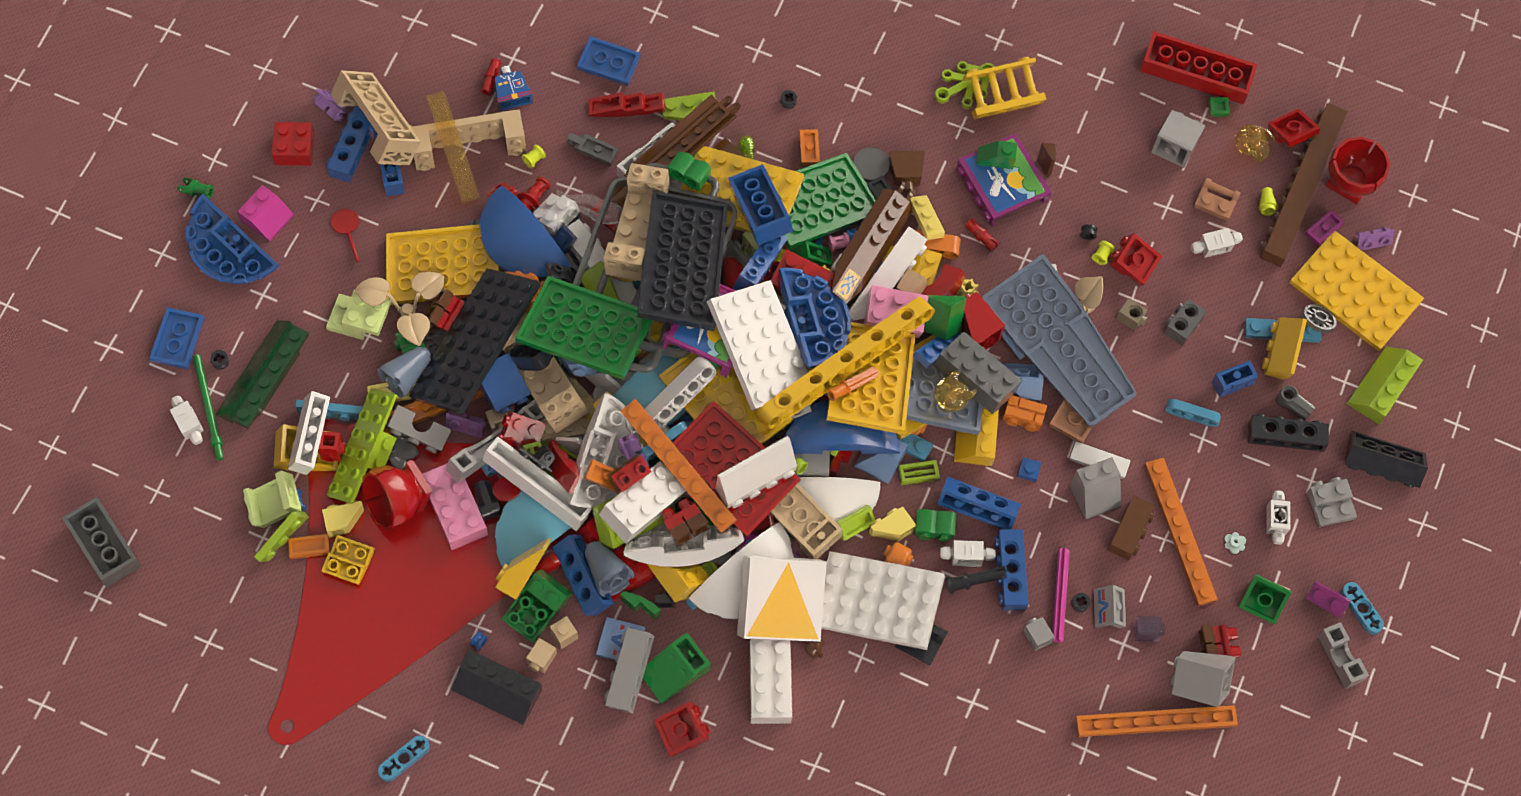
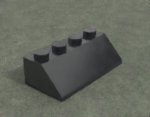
M1351 431L1345 454V465L1352 470L1360 469L1366 471L1367 474L1372 476H1383L1391 482H1402L1411 488L1414 486L1421 487L1428 469L1426 453Z
M469 650L459 667L452 691L524 725L542 692V685L531 678Z

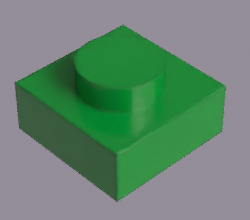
M1210 97V117L1229 116L1228 97Z

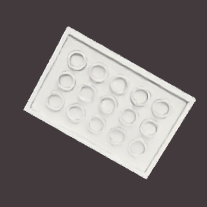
M771 280L707 301L751 411L762 407L767 401L808 373Z
M830 551L826 564L821 629L927 650L945 574Z

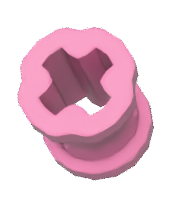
M847 232L840 236H828L831 252L846 248L850 242Z

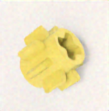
M964 279L961 288L955 295H972L977 292L978 284H975L973 279Z

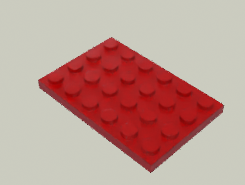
M714 400L673 442L722 503L723 501L715 489L718 475L766 448ZM795 474L788 479L783 477L777 481L778 484L770 489L765 487L760 490L761 493L756 497L744 499V503L736 508L731 506L728 510L737 520L732 525L741 530L742 534L747 538L801 479Z

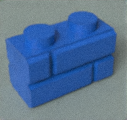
M1249 360L1216 373L1212 379V384L1218 396L1223 397L1253 385L1258 378V374Z

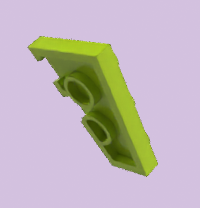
M707 92L665 99V112H662L663 119L681 121L711 94L715 98V93Z
M304 511L292 512L254 557L259 562L270 561L276 555V551L288 541L289 537L310 516Z

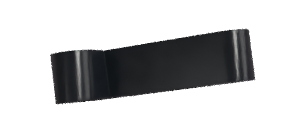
M524 344L514 346L509 353L518 369L524 371H541L549 365L554 356Z

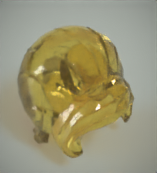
M1246 125L1237 132L1235 144L1241 153L1255 158L1256 163H1260L1270 152L1267 140L1273 141L1275 137L1264 127Z
M955 371L942 379L935 388V399L940 407L946 411L955 412L963 409L977 392L976 388L970 391L966 385L958 381L960 371Z

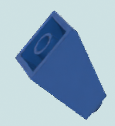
M509 353L496 359L479 387V390L495 414L498 412L501 414L511 410L510 406L515 403L519 406L527 402V397L531 394Z

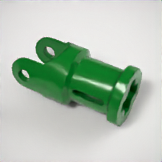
M187 177L183 178V182L187 185L186 187L182 185L177 186V190L190 196H201L204 194L209 200L214 192L213 185H205L199 183L198 180Z

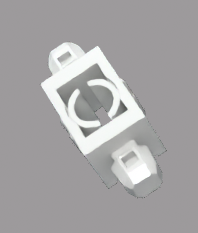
M1226 228L1203 234L1199 241L1191 245V250L1195 254L1203 252L1204 258L1230 252L1235 244L1243 240L1241 233H1231L1230 229Z
M180 396L173 397L171 399L173 408L170 409V412L186 440L190 438L194 445L202 443L201 432L204 430L193 408L189 405L188 401L184 402Z
M1275 491L1272 500L1267 505L1266 533L1272 534L1274 544L1281 545L1285 535L1290 530V501H1285L1283 491ZM1277 511H1279L1278 515L1282 518L1280 523H1278L1279 520L1275 518V514L1277 513Z
M954 540L952 548H940V558L948 560L952 558V566L982 567L984 559L985 561H992L996 557L994 549H984L983 541Z

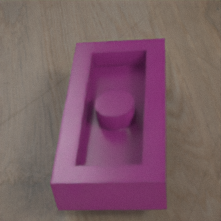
M1331 209L1306 231L1305 235L1319 247L1329 236L1342 227L1345 221Z
M1316 580L1306 595V599L1341 618L1351 601Z

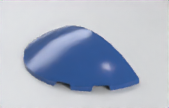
M500 186L489 197L480 218L481 240L487 254L499 267L507 272L533 273L537 277L549 276L545 268L547 262L572 267L548 231L514 194L505 187Z
M204 194L198 198L190 211L191 218L189 225L186 226L185 234L190 249L189 254L201 271L220 282L246 284L268 276L279 267L265 251Z
M780 268L779 277L782 300L787 306L785 309L786 319L804 364L808 369L815 368L845 347L851 330L849 310L845 301L832 293V289L828 287V282L817 275L812 277L804 274L801 269Z
M829 400L816 403L811 406V412L795 418L786 434V437L790 438L794 454H822L823 451L861 450V454H900L899 442L896 434L893 432L826 420Z

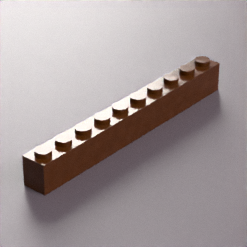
M1329 103L1326 104L1324 109H1320L1316 117L1319 119V122L1316 124L1320 127V133L1307 139L1304 145L1307 150L1306 152L1302 151L1298 162L1301 164L1299 167L1296 166L1293 171L1292 177L1295 178L1293 182L1289 181L1285 190L1288 192L1287 197L1283 195L1279 204L1282 207L1281 211L1277 210L1273 218L1275 225L1270 226L1266 234L1269 239L1268 241L1264 240L1260 251L1263 252L1260 259L1279 267L1285 261L1348 111Z

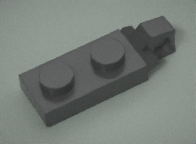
M570 133L567 138V144L573 146L574 150L609 166L612 165L619 152L617 147L587 134H581L579 137Z

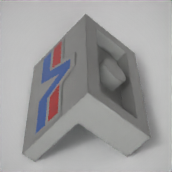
M1115 585L1094 589L1096 628L1108 625L1119 629L1126 627L1124 589Z

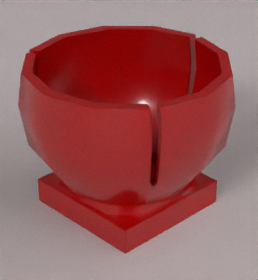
M1365 137L1346 139L1333 150L1328 166L1330 179L1325 186L1357 205L1363 196L1371 195L1385 183L1390 168L1387 152L1376 142L1374 148L1369 153L1374 140Z
M414 460L406 462L404 469L389 465L376 467L366 473L362 479L364 501L386 493L384 496L365 503L371 517L379 527L385 530L398 528L412 519L415 512L424 511L433 492Z

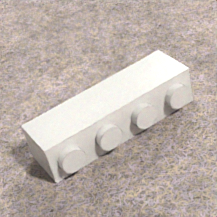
M311 391L304 398L288 466L289 470L307 475L314 468L330 400L329 396Z

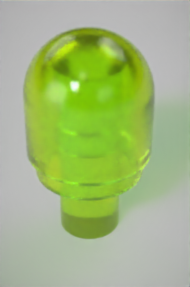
M744 135L739 140L741 152L747 158L754 159V140L751 136Z

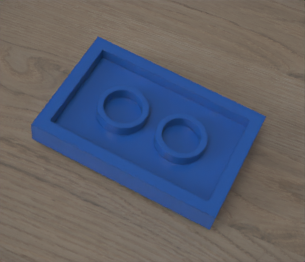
M590 36L577 64V69L628 86L641 58V53Z
M167 307L149 358L150 361L188 370L205 320L204 315Z

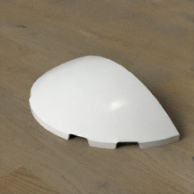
M607 393L603 394L584 436L576 461L580 479L573 494L569 495V505L592 508L618 495L584 479L589 462L594 459L615 469L620 465L623 466L622 463L627 461L625 455L619 449L618 440L633 433L634 436H637L640 443L638 432L620 412L625 408V405Z
M800 477L801 480L798 483L835 522L866 505L871 506L873 510L880 492V482L863 479Z
M780 522L760 534L732 556L689 597V600L708 614L719 615L725 619H738L739 606L742 599L743 555L767 556L776 559L794 558L791 541Z
M664 523L638 536L634 541L630 540L624 548V556L657 566H689L720 557L744 542L741 530L730 526L721 533L715 525H709L707 531L696 537H693L691 534V540L676 547Z

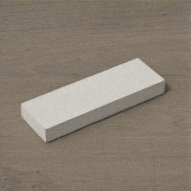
M1077 441L1074 444L1069 459L1075 463L1089 466L1113 457L1121 479L1125 478L1131 461Z

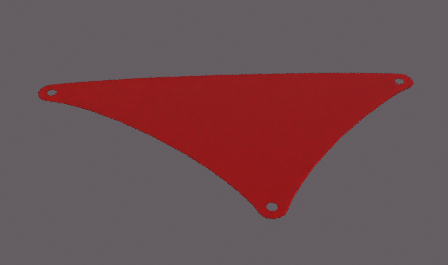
M325 419L323 428L329 432L340 433L347 447L351 437L348 425L331 419ZM678 419L674 422V426L681 423L682 421ZM445 442L441 453L437 451L436 454L426 450V446L421 443L418 445L413 444L418 449L419 455L413 459L406 460V462L414 460L423 474L447 464L454 455L464 448L471 447L477 443ZM389 459L385 466H392ZM481 468L465 478L477 507L479 502L473 485L482 480H489L493 489L494 484L499 480L496 474L487 477ZM310 471L308 473L309 536L328 534L322 510L327 509L331 505L341 506L347 503L327 496L329 486L334 479L336 471ZM361 483L355 500L362 502L364 512L351 531L340 536L373 547L375 551L359 585L322 572L327 555L307 557L306 575L295 638L285 680L268 725L271 738L282 745H290L304 738L381 687L504 597L506 594L495 588L499 582L496 578L502 569L496 553L495 529L500 516L484 521L487 527V536L451 550L430 500H428L424 511L415 512L412 519L398 528L385 530L379 527L371 517L365 503L384 496L386 493L364 501ZM498 500L501 512H503V508L508 501ZM593 511L590 512L588 518L584 521L580 528L593 517ZM570 528L552 541L541 559L548 552H553V547L567 536L580 535L578 531ZM336 537L329 538L330 552ZM289 719L294 722V729L291 732L282 731L281 723L284 720Z

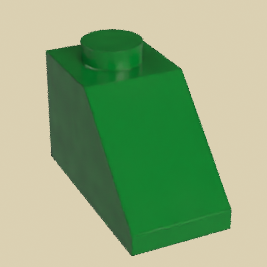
M996 141L979 146L976 165L1013 170L1016 160L1017 143Z
M805 241L802 245L789 249V251L821 267L824 265L831 267L833 265L830 248Z

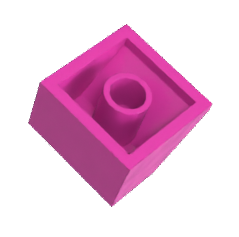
M263 185L237 211L242 223L269 242L294 216L293 212L283 201Z

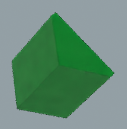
M928 295V303L935 309V313L931 319L925 322L924 331L944 340L960 333L966 297Z
M1255 574L1249 582L1239 608L1275 625L1292 591Z

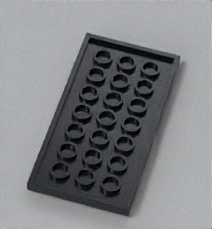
M653 190L637 309L638 318L709 331L715 330L716 323L707 301L719 297L728 204Z
M486 268L438 349L433 354L430 363L414 385L409 397L415 401L463 415L541 284L534 279Z

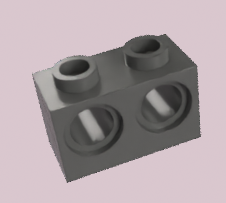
M1189 299L1184 304L1180 303L1175 310L1177 313L1175 317L1170 316L1165 323L1167 328L1164 334L1182 346L1203 320L1207 312ZM1185 313L1192 314V317L1187 316ZM1175 326L1181 327L1182 330H1177Z

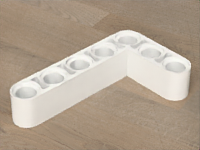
M701 356L697 357L645 408L646 412L664 433L671 429L666 424L714 378L716 369L709 360Z

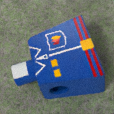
M510 66L502 67L500 69L501 75L495 77L499 112L533 103L532 92L520 71L512 72Z

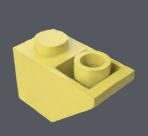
M354 500L353 504L346 503L341 506L331 505L327 509L322 510L329 538L348 534L364 512L361 501Z
M904 507L898 510L894 508L887 513V517L882 520L878 518L872 522L869 533L874 537L900 541L915 531L916 524Z

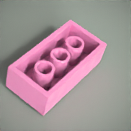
M445 464L422 475L433 491L429 500L451 550H454L487 536L488 532L466 480L464 479L457 483L445 470L447 466Z

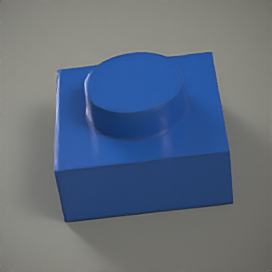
M1023 457L1018 477L1036 482L1042 462Z

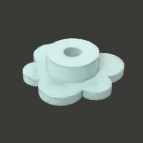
M1237 532L1225 536V548L1230 549L1232 554H1237L1245 549L1246 538L1244 536H1239Z

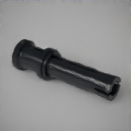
M1003 565L973 574L965 572L961 576L953 578L948 576L946 577V583L949 593L953 594L954 591L962 589L970 590L974 585L1007 578V572Z

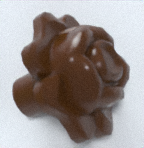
M822 639L816 642H805L807 646L804 650L807 655L813 659L817 656L821 659L823 658L821 647L825 642Z

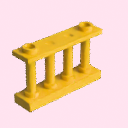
M1023 57L1018 62L979 71L977 69L968 70L963 77V81L971 80L977 106L972 112L973 119L1042 104L1046 100L1045 92L1039 94L1036 91L1030 66L1036 62V59ZM1023 68L1029 91L1027 97L1019 95L1012 70ZM1002 72L1006 73L1012 95L1011 100L1005 102L1001 98L995 74ZM985 76L989 78L995 100L992 105L988 106L984 103L978 78Z

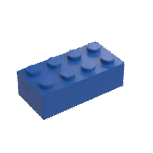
M763 164L728 178L731 192L757 245L793 232L790 216Z

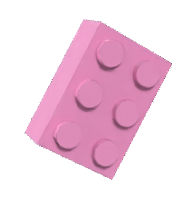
M872 285L868 292L864 324L875 326L917 297H922L928 302V296ZM924 324L912 332V334H916L915 338H919L922 335Z

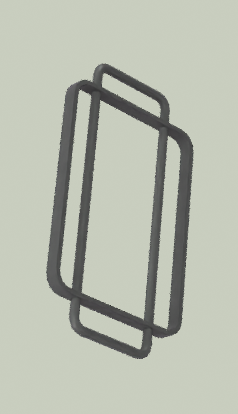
M658 163L646 164V166L667 169L668 167L666 165ZM710 176L707 180V183L712 185L709 196L670 187L668 191L670 194L728 204L727 210L733 215L724 239L723 263L737 222V209L731 201L717 198L720 186L718 180L713 176ZM627 177L617 178L609 186L574 279V285L579 286L613 194L619 187L627 186ZM605 267L595 291L603 294L610 276L606 275ZM664 323L658 343L653 344L643 341L639 350L654 353L651 362L648 365L632 362L629 370L648 373L656 369L661 355L682 358L691 352L683 348L674 349L666 347V349H662L665 342L662 340L666 329H671L670 323Z

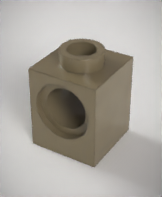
M1128 298L1119 311L1116 320L1135 331L1138 326L1142 327L1148 319L1146 317L1148 309ZM1130 314H1135L1137 318L1132 317Z

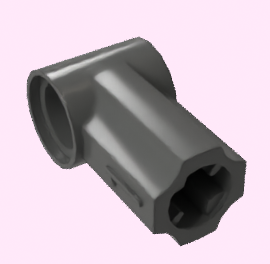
M1291 385L1284 386L1276 396V402L1279 406L1287 407L1304 421L1315 408V406L1301 397L1296 388ZM1283 394H1287L1290 399L1285 398Z

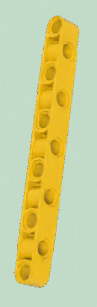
M922 297L915 298L763 404L757 410V417L769 429L776 428L824 395L828 389L838 385L841 381L854 374L927 322L934 315L935 309Z

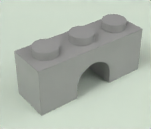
M398 405L388 425V429H391L390 433L398 437L404 435L408 437L407 441L415 445L421 443L426 446V450L436 454L437 451L441 453L451 429L433 422L428 431L418 432L412 424L416 413Z
M1340 622L1323 629L1318 638L1344 688L1347 689L1363 682L1369 674L1361 659H1355L1350 653L1348 647L1350 639L1342 623Z

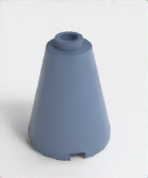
M418 346L380 366L377 369V373L382 382L386 380L389 384L387 388L392 393L396 394L399 398L405 397L430 363L431 354L425 347L421 348Z
M594 541L586 546L584 553L600 595L606 597L605 594L609 593L610 596H613L623 591L630 584L628 582L630 577L632 579L634 577L632 569L601 542Z

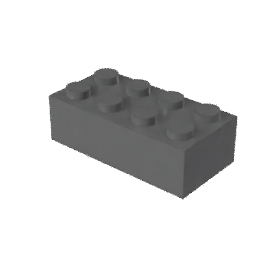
M965 332L960 334L939 354L935 366L992 415L1016 393L1022 382L1018 376Z
M98 497L62 517L106 588L141 567Z

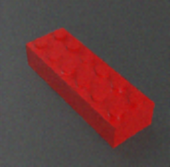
M1153 31L1140 72L1218 97H1228V100L1244 105L1258 64Z

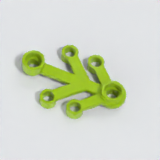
M960 61L957 64V71L959 73L945 69L942 72L943 81L956 80L961 82L949 89L945 87L938 88L935 93L936 101L941 104L946 103L950 96L967 88L961 106L964 109H970L973 104L972 96L974 90L971 80L963 81L964 73L971 69L979 71L992 68L994 65L985 63L979 67ZM988 76L978 78V81L982 80L981 92L985 95L983 96L984 101L988 96Z

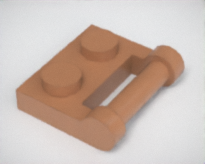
M1207 178L1194 208L1228 222L1241 192L1237 190L1232 191ZM1208 188L1232 198L1231 201L1207 192Z

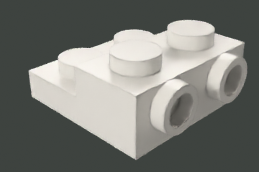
M551 193L533 215L548 233L554 236L561 226H567L578 215L580 209L575 201L562 195L559 197Z

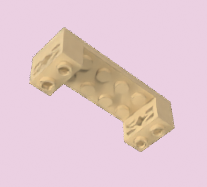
M341 70L331 95L339 106L360 107L378 133L370 151L376 162L382 165H410L421 141L377 78L370 72Z
M520 109L411 127L421 141L414 155L416 170L427 171L435 168L432 148L462 145L467 142H480L485 139H499L504 136L508 156H519L522 153H526Z
M631 163L627 176L628 194L614 242H608L604 265L606 275L641 281L652 192L654 190L668 193L670 188L669 171L664 168Z
M527 314L521 317L503 347V351L506 354L510 353L514 346L521 344L516 342L515 337ZM554 356L549 365L541 371L519 370L530 393L556 433L589 413Z
M799 484L771 512L800 543V549L811 559H818L842 537L843 529Z

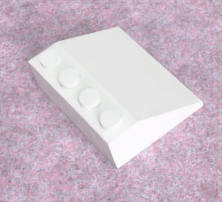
M787 436L718 475L715 489L727 509L731 506L733 508L740 506L747 497L752 499L761 493L760 490L767 487V489H770L778 484L777 481L783 477L788 479L795 474L794 471L797 468V463L790 438Z

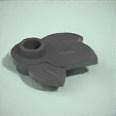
M394 435L393 437L397 439L388 459L393 467L404 469L406 460L417 457L419 451L413 444L407 441L408 437Z

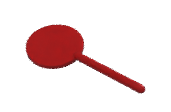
M342 209L332 216L331 226L337 233L348 235L355 260L359 263L360 260L351 236V232L356 230L359 225V217L350 209Z
M505 477L500 478L493 486V494L500 501L513 500L521 492L520 488Z

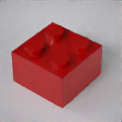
M274 122L272 158L275 165L312 166L315 135L312 122Z

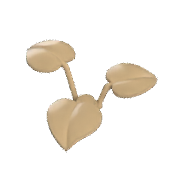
M434 272L417 274L412 280V288L415 292H418L415 295L413 305L404 304L402 307L397 304L390 293H387L390 289V284L382 278L375 277L364 280L356 287L355 292L365 304L370 306L381 305L385 302L386 296L389 297L397 308V312L401 314L397 322L399 333L409 342L420 346L430 329V321L424 314L416 313L415 309L417 308L418 298L420 295L425 300L436 298L441 289H443L444 276Z
M1102 276L1085 277L1078 280L1075 285V294L1081 300L1079 302L1087 314L1093 312L1101 302L1103 295Z

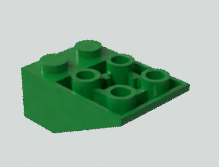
M541 569L535 572L502 620L531 643H534L573 593Z
M685 633L646 665L643 680L662 705L709 672L711 663L690 635Z

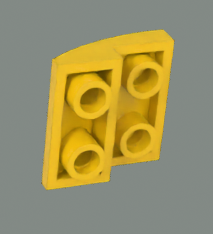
M337 535L332 550L327 555L322 572L359 585L368 568L375 548Z

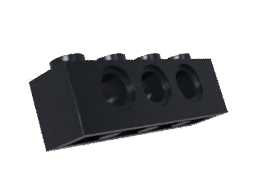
M1256 414L1248 422V443L1324 452L1329 445V424H1325L1322 421L1308 422L1300 418L1290 420L1282 416L1273 418L1266 417L1263 414ZM1265 427L1271 428L1273 432L1267 431ZM1285 429L1290 430L1292 434H1287ZM1304 431L1310 433L1311 437L1306 436Z

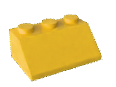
M1280 317L1276 322H1273L1271 327V333H1273L1272 340L1269 339L1266 348L1269 351L1268 357L1264 358L1262 364L1264 375L1283 380L1294 375L1307 319Z
M982 406L981 425L978 435L956 431L954 462L986 466L993 465L999 409L992 415Z

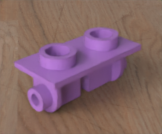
M315 90L319 95L316 94L313 97L314 103L323 111L330 107L327 114L334 121L341 122L344 119V113L349 114V111L346 109L347 106H339L329 90Z
M1383 227L1372 230V234L1369 231L1358 232L1353 236L1354 242H1358L1357 248L1361 251L1392 245L1394 229L1390 230V228Z
M452 411L446 413L445 427L482 438L483 429H485L487 421H484L483 418L470 416L469 419H466L467 414L465 413L463 415Z
M633 433L618 440L619 449L625 455L626 460L636 455V451L642 449L637 436H634ZM644 453L639 454V456H642L643 459L645 460L646 464L649 466V463H648V461H647V459H646V457H645V454H644Z

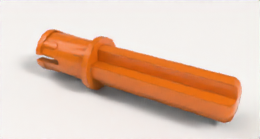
M872 367L847 381H841L839 385L828 389L827 395L829 399L835 401L843 395L851 394V391L876 379L879 376L878 370Z

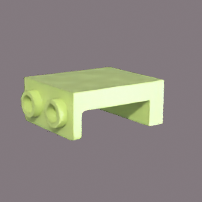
M280 471L275 474V480L253 490L249 488L243 490L244 501L249 512L248 518L253 526L265 528L288 517L292 512L301 511L293 474Z

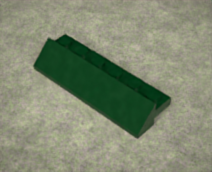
M277 320L216 412V415L232 424L236 423L249 429L257 415H261L299 357V350L309 337V333L293 325L291 321Z

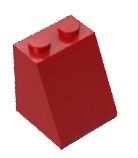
M975 292L972 295L968 294L965 296L966 302L961 331L962 333L965 332L987 350L1001 340L1005 324L979 293Z

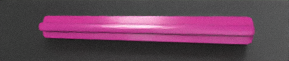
M1060 548L1057 558L1052 630L1055 637L1053 642L1061 643L1064 640L1069 550L1067 548Z

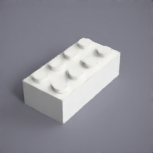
M661 462L650 469L652 471L650 474L608 502L599 514L626 544L659 518L664 510L675 505L686 492L683 486Z
M750 639L751 724L791 723L790 640Z

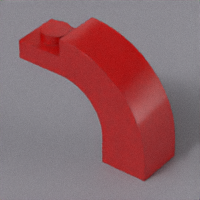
M945 264L939 278L933 284L926 286L922 295L954 296L961 288L966 275L962 269Z

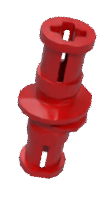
M539 176L536 178L535 184L527 192H520L517 198L534 213L535 208L540 206L539 199L542 197V194L549 190L551 185L547 179Z

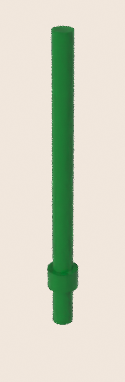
M194 355L193 360L211 434V447L214 448L216 460L222 461L224 460L222 437L218 433L201 355Z

